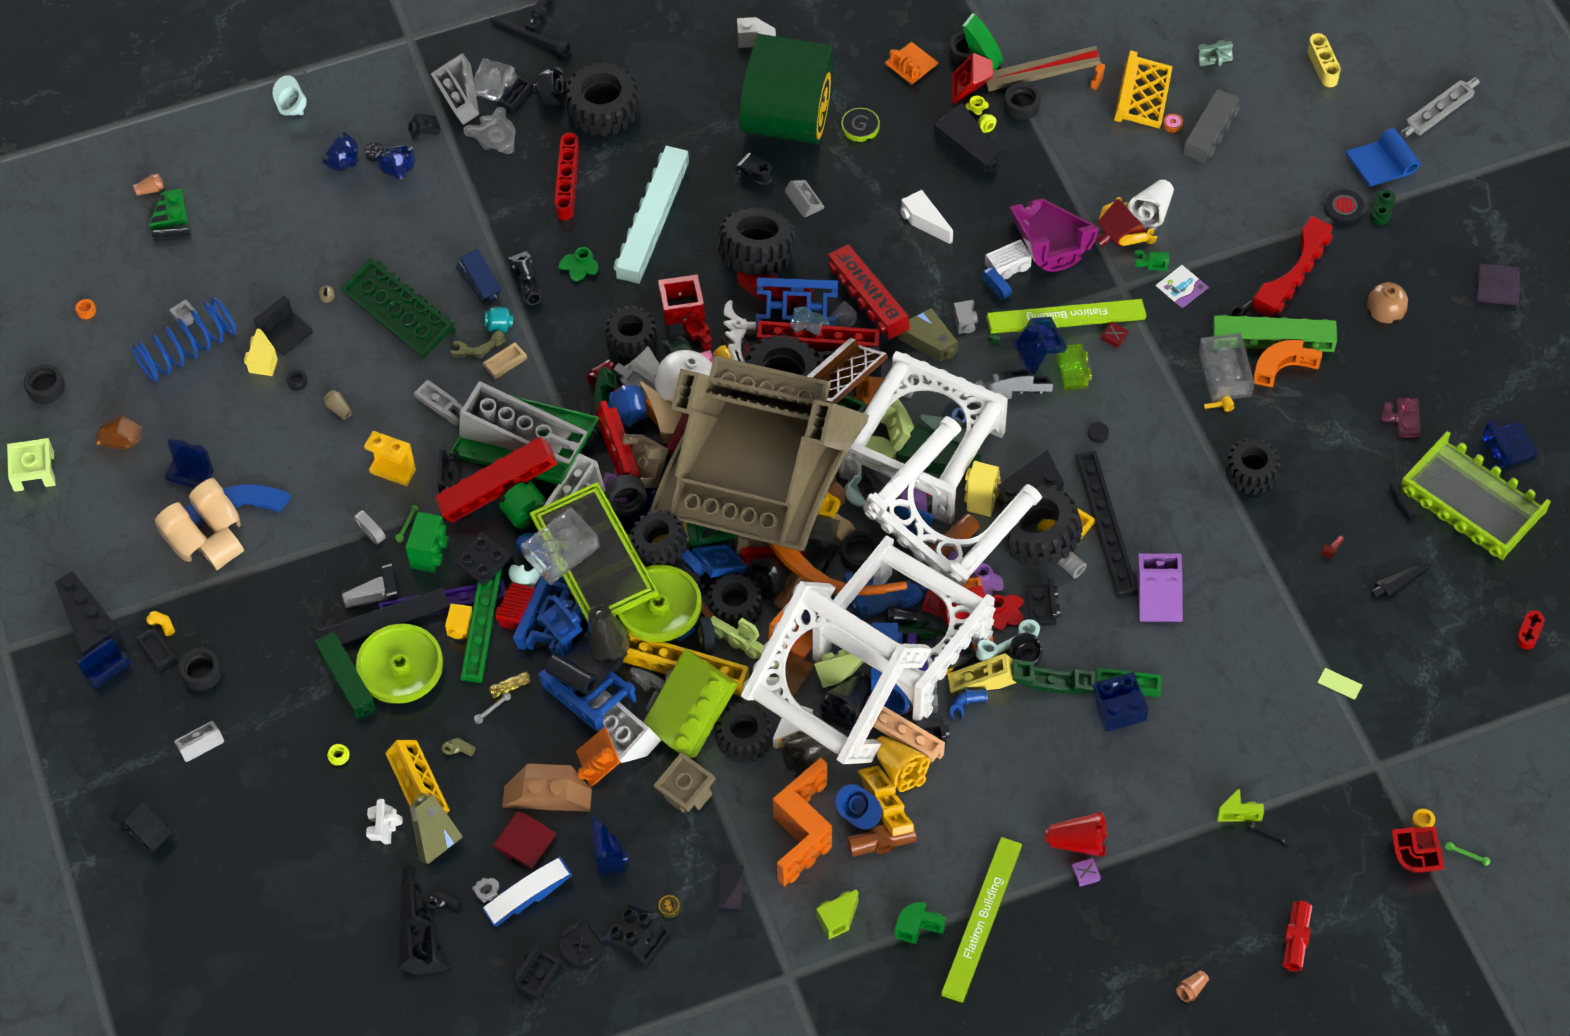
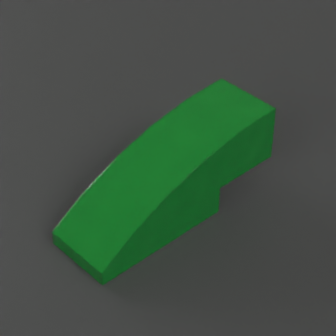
M972 13L962 26L970 53H975L992 60L993 71L997 70L1004 61L1001 51L984 23L976 14Z

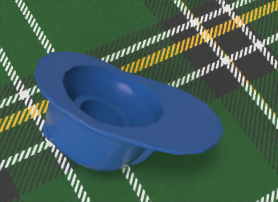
M849 784L842 787L836 795L835 806L838 813L854 826L860 829H870L879 822L882 815L880 802L864 788L856 784Z

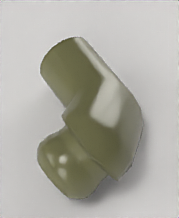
M460 738L446 741L442 745V751L447 755L463 752L472 756L476 749L475 746Z

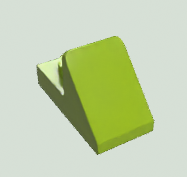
M1238 789L1219 808L1217 822L1262 821L1264 804H1257L1256 802L1241 804L1240 789Z

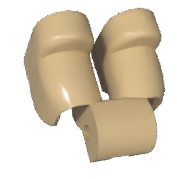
M210 478L199 484L190 493L189 498L193 508L213 530L214 534L206 538L179 502L168 506L155 518V524L160 535L181 559L191 562L192 558L190 555L198 549L214 569L218 571L226 563L243 553L244 549L228 528V526L235 522L238 527L241 526L239 514L232 502L224 494L219 483L214 478Z

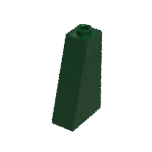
M917 423L910 432V438L902 449L897 451L896 461L905 464L934 431ZM951 440L924 471L942 475L959 444ZM976 453L968 468H972L974 461L981 462L982 455ZM967 470L962 477L963 480H965Z
M333 631L316 640L315 644L320 661L355 718L358 719L371 714L376 709L373 698L335 632Z

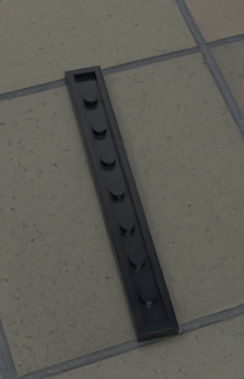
M1095 450L1076 454L1075 458L1092 516L1095 519V526L1116 597L1138 594L1137 585L1097 452Z

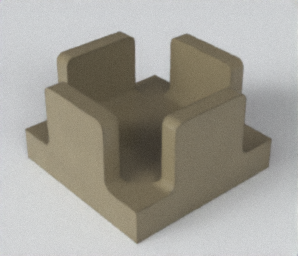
M681 752L653 786L664 795L667 802L683 813L684 811L689 812L693 806L697 810L701 809L712 795L710 786L716 778Z

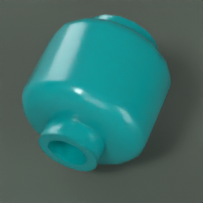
M492 306L488 311H485L484 326L487 327L489 332L500 330L502 333H506L508 327L513 326V315H510L508 308Z

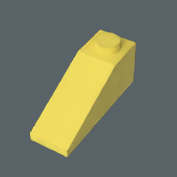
M1005 653L948 673L950 693L959 694L964 688H967V690L983 688L992 690L1016 683L1012 680V659Z

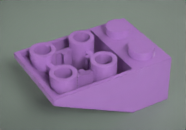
M1138 554L1136 567L1139 621L1182 622L1181 554Z

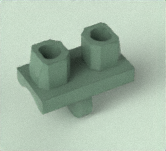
M1221 40L1213 45L1200 44L1198 46L1199 66L1216 64L1218 67L1222 66L1223 62L1232 61L1233 43Z

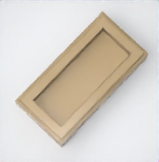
M514 342L482 364L484 369L495 380L525 361L527 354Z

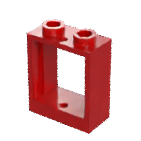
M698 274L658 280L666 326L706 320ZM696 295L697 302L668 306V299Z

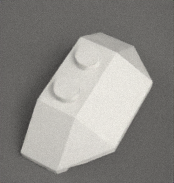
M579 453L562 484L557 485L544 506L596 482L599 483L603 492H606L597 461ZM581 501L544 518L543 521L555 527L583 524L598 502L594 503L593 506L584 507Z

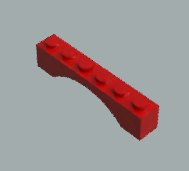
M1313 216L1310 217L1302 229L1300 237L1301 257L1298 263L1283 277L1262 285L1254 297L1253 310L1268 318H1274L1277 313H1282L1286 300H1291L1295 287L1302 284L1305 273H1309L1312 270L1314 260L1321 257L1324 251L1323 247L1325 245L1328 246L1332 241V225Z

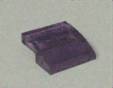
M1479 264L1477 301L1518 305L1520 268Z

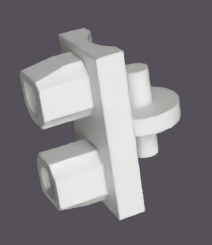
M379 799L376 806L368 808V819L372 822L376 821L375 826L367 828L366 836L371 841L380 840L385 845L391 844L392 831L396 830V826L402 824L403 818L397 815L396 809L385 804L384 799Z

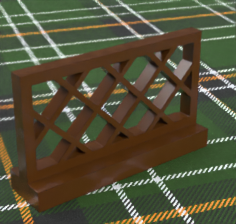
M849 338L808 374L807 377L831 382L830 387L837 386L829 390L828 396L836 395L832 398H827V402L837 404L888 359V356L885 352L860 346L856 339Z

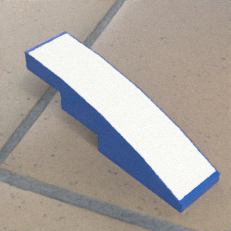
M558 857L512 885L482 909L491 923L498 927L512 914L518 915L534 901L540 902L573 874L564 860Z

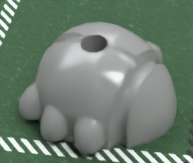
M482 878L481 881L476 882V886H473L472 890L485 903L486 901H492L498 896L499 883L494 878Z

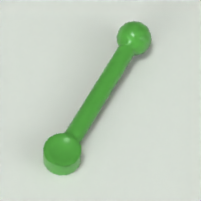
M417 505L410 507L411 512L400 534L395 536L398 543L404 541L403 535L414 513L418 511Z
M1447 842L1445 845L1447 850H1454L1482 862L1484 866L1490 864L1488 857L1482 858L1456 847L1451 842Z

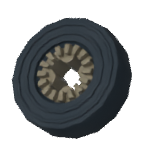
M708 616L699 617L695 623L697 647L700 653L709 655L715 651L714 627Z

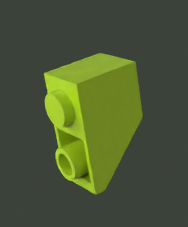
M857 889L852 892L846 891L837 899L831 902L829 900L825 901L816 908L817 919L828 939L849 930L858 905Z

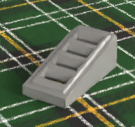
M378 577L343 593L345 607L351 608L387 600L383 577Z

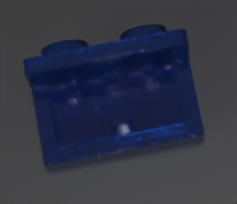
M111 637L76 662L82 674L95 688H98L131 664L129 658L117 647Z

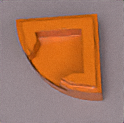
M1101 63V65L1096 66V74L1094 79L1091 80L1090 89L1097 91L1104 77L1105 64Z

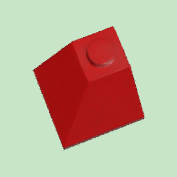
M972 53L952 73L953 104H957L992 78L994 72L992 60Z

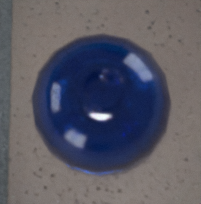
M346 132L342 133L343 138L338 137L326 153L329 156L328 159H323L322 161L324 165L335 171H344L348 167L353 168L359 161L357 157L359 152L358 144Z
M407 145L396 146L386 149L385 154L381 155V151L376 154L380 170L388 176H394L395 179L406 177V173L410 172L415 166L416 159L413 146L410 149L407 148Z

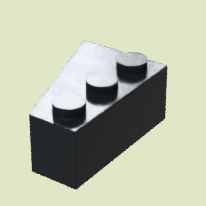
M1048 450L998 485L997 500L1002 509L1005 504L1008 505V500L1012 496L1016 497L1017 493L1026 484L1034 486V488H1039V486L1050 488L1052 486L1058 488L1059 491L1063 490L1064 481Z

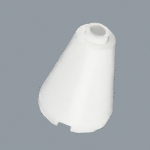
M1158 180L1133 197L1128 203L1127 208L1142 223L1145 230H1154L1164 222L1174 188L1167 180Z

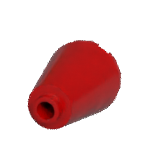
M1095 812L1049 826V830H1045V841L1050 843L1052 848L1105 857L1107 845H1103L1105 838H1107V831L1103 812Z

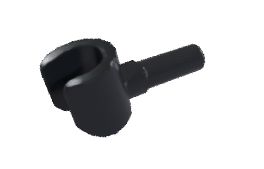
M1253 300L1243 307L1234 306L1231 315L1240 313L1238 317L1244 316V312L1253 305Z

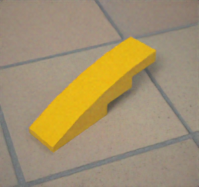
M877 765L858 770V775L865 790L875 796L880 802L882 808L881 820L892 836L914 831L912 821L904 812V804L896 795L895 785Z

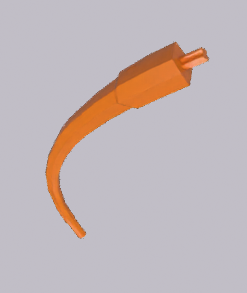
M768 543L783 564L806 582L829 583L836 587L833 593L837 594L846 585V583L829 578L813 567L799 550ZM906 581L889 584L865 585L858 595H878L907 589Z

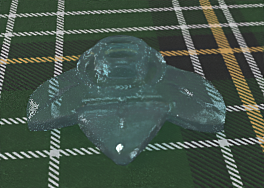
M807 307L795 308L793 312L794 318L791 320V327L795 332L806 329L815 335L820 334L822 325L829 326L830 324L827 317L823 314L812 312Z

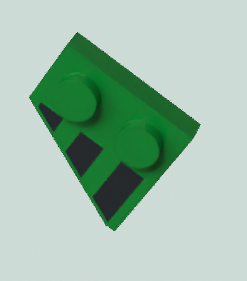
M182 188L162 192L149 223L151 231L187 224L188 218Z

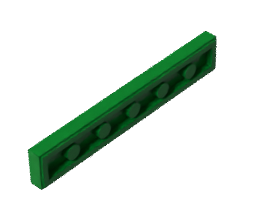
M502 568L485 586L479 582L477 583L461 681L483 682Z

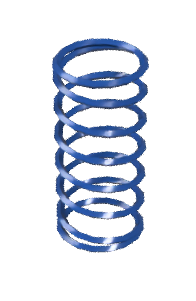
M211 297L212 307L208 302H204V307L218 327L220 340L215 338L205 328L196 311L191 310V315L204 333L207 348L202 346L192 336L185 322L178 318V323L192 344L194 356L189 354L179 344L172 330L165 326L166 333L174 342L179 352L181 364L176 362L165 351L155 334L151 335L153 341L163 354L168 372L164 371L152 359L142 342L138 343L139 347L133 345V354L150 380L158 383L157 370L164 375H170L172 370L170 362L177 367H183L185 363L183 354L191 359H196L198 355L196 346L204 351H209L211 347L210 338L217 343H222L224 339L223 331L230 335L236 334L237 329L232 317L217 298ZM215 302L219 305V307H220V308L222 309V311L225 313L226 317L228 318V320H229V322H230V324H231V326H232V329L228 326V324H227V323L225 322V320L222 318L221 314L219 313V311H218V309H217V307H216V305H215ZM138 353L142 356V358H143V359L145 360V362L147 363V365H148V367L150 368V370H151L153 376L150 374V372L147 370V368L145 367V365H144L143 362L141 361V359H140Z

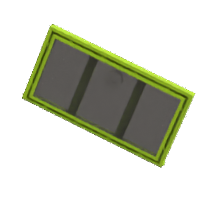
M598 482L530 513V517L589 627L659 595L655 584Z

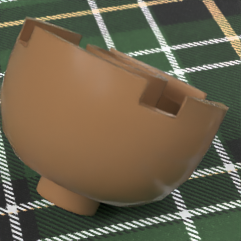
M1381 283L1374 287L1368 296L1367 310L1369 309L1371 316L1379 322L1393 323V320H1401L1407 311V294L1401 286L1395 283Z

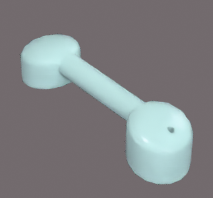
M1024 620L1018 627L1017 635L1027 632L1038 638L1040 626L1034 620ZM1014 637L998 645L990 640L979 641L976 649L977 658L982 662L996 657L997 654L1010 648Z

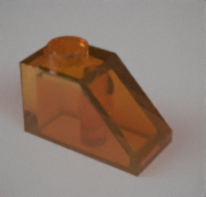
M122 415L100 427L95 444L126 450L139 443L143 427Z

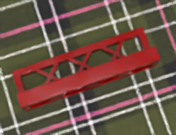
M601 401L595 415L599 417L598 424L617 477L633 475L640 479L641 475L630 445L622 444L623 436L626 433L617 408H608L607 402Z

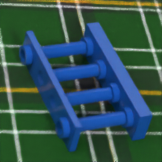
M545 669L538 674L542 687L596 732L605 727L602 720L603 715L620 700L627 697L633 703L637 701L634 686L629 681L625 682L614 672H611L592 694L585 695L584 697L575 695L577 689L569 685H563L560 680L547 674ZM610 685L618 690L598 709H592L589 706V703Z

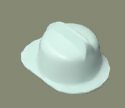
M290 75L279 78L273 87L272 94L280 114L285 116L304 115L303 110L307 100L296 79Z

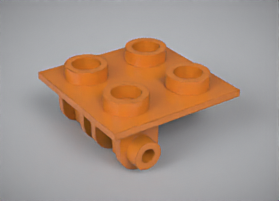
M910 42L900 51L892 49L889 52L890 59L885 62L888 67L911 85L938 65L935 59L913 42Z
M606 727L602 728L576 751L582 766L578 770L577 776L580 780H587L590 787L621 763Z

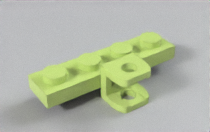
M712 616L711 621L716 638H723L728 641L731 647L735 649L740 648L745 651V654L751 659L757 658L760 660L764 645L756 641L760 635L755 625L741 618L738 621L739 627L735 629L717 617ZM777 661L774 669H778L779 661Z

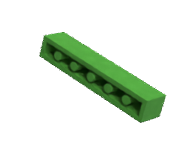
M1214 315L1212 347L1267 349L1278 342L1301 340L1304 341L1303 348H1313L1323 352L1335 351L1337 325L1336 321Z

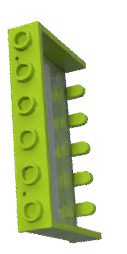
M1447 431L1402 480L1400 489L1408 497L1418 501L1422 507L1429 509L1441 520L1454 526L1458 532L1464 533L1474 543L1487 549L1491 555L1504 560L1506 555L1547 512L1551 501L1547 499L1540 505L1534 501L1536 494L1533 490L1529 489L1526 495L1516 489L1518 485L1517 479L1511 478L1507 483L1499 477L1501 469L1498 466H1494L1491 471L1482 466L1483 456L1477 454L1472 459L1465 454L1467 446L1464 443H1460L1457 448L1450 444L1448 441L1451 433Z

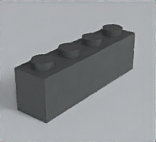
M1217 89L1185 142L1183 155L1204 164L1208 157L1211 158L1216 149L1215 145L1217 143L1220 144L1224 130H1228L1231 125V118L1233 116L1236 117L1239 112V97Z

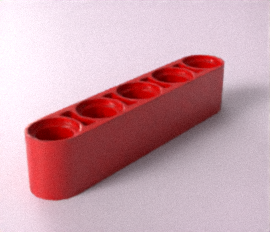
M574 133L564 134L560 141L555 209L558 219L564 221L571 219L574 214L579 162L578 137Z

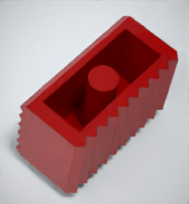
M512 582L509 589L505 590L503 603L497 607L495 614L502 628L517 630L536 589L535 587Z

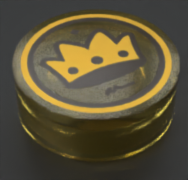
M665 895L659 900L658 910L663 917L673 918L679 914L681 906L676 896Z

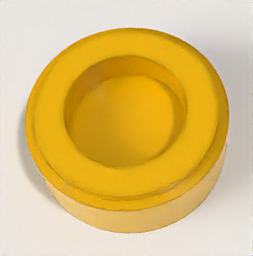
M1418 809L1414 812L1412 825L1415 829L1434 826L1435 816L1430 810Z

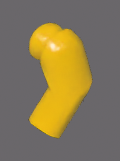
M157 611L149 613V616L146 618L149 625L155 626L160 624L166 636L175 633L171 620L167 615Z

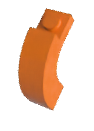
M1301 340L1278 342L1267 348L1260 356L1256 365L1253 384L1273 387L1277 372L1288 365L1319 369L1323 351L1303 348L1304 341Z

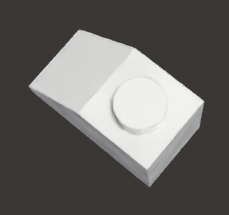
M756 17L737 18L739 48L753 47L757 33L776 36L775 28Z

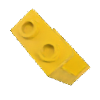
M372 431L364 445L365 450L373 452L374 461L369 468L370 473L408 486L416 471L410 444Z

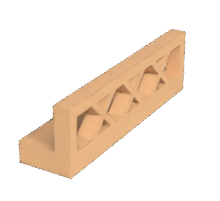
M883 706L873 725L874 728L894 740L923 753L932 763L936 757L942 758L945 742Z

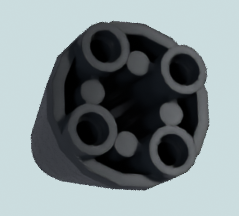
M858 672L824 694L819 703L822 719L845 730H851L862 712L870 690V677L863 672Z

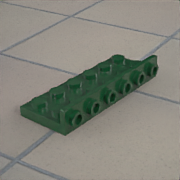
M369 258L340 288L341 291L424 359L449 332L452 334L457 332L453 326L455 324L454 321L448 316L443 317L440 315L441 311L435 305L429 306L427 304L428 301L420 293L418 295L413 293V288L406 282L402 284L400 278L394 272H387V268L379 260L375 262Z

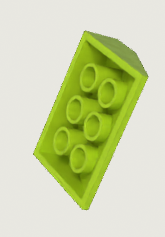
M685 649L643 723L678 753L682 752L689 758H696L739 683Z

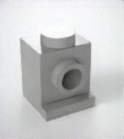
M974 300L954 303L953 316L958 334L974 332L975 323L978 322L976 311H974Z

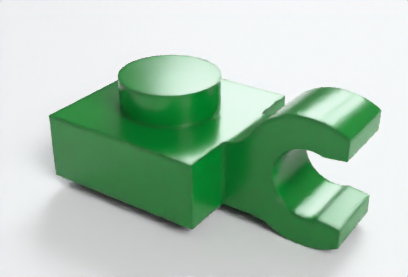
M1141 250L1135 251L1134 258H1141L1140 260L1135 259V267L1148 266V270L1168 271L1169 253L1157 251L1149 252V255Z

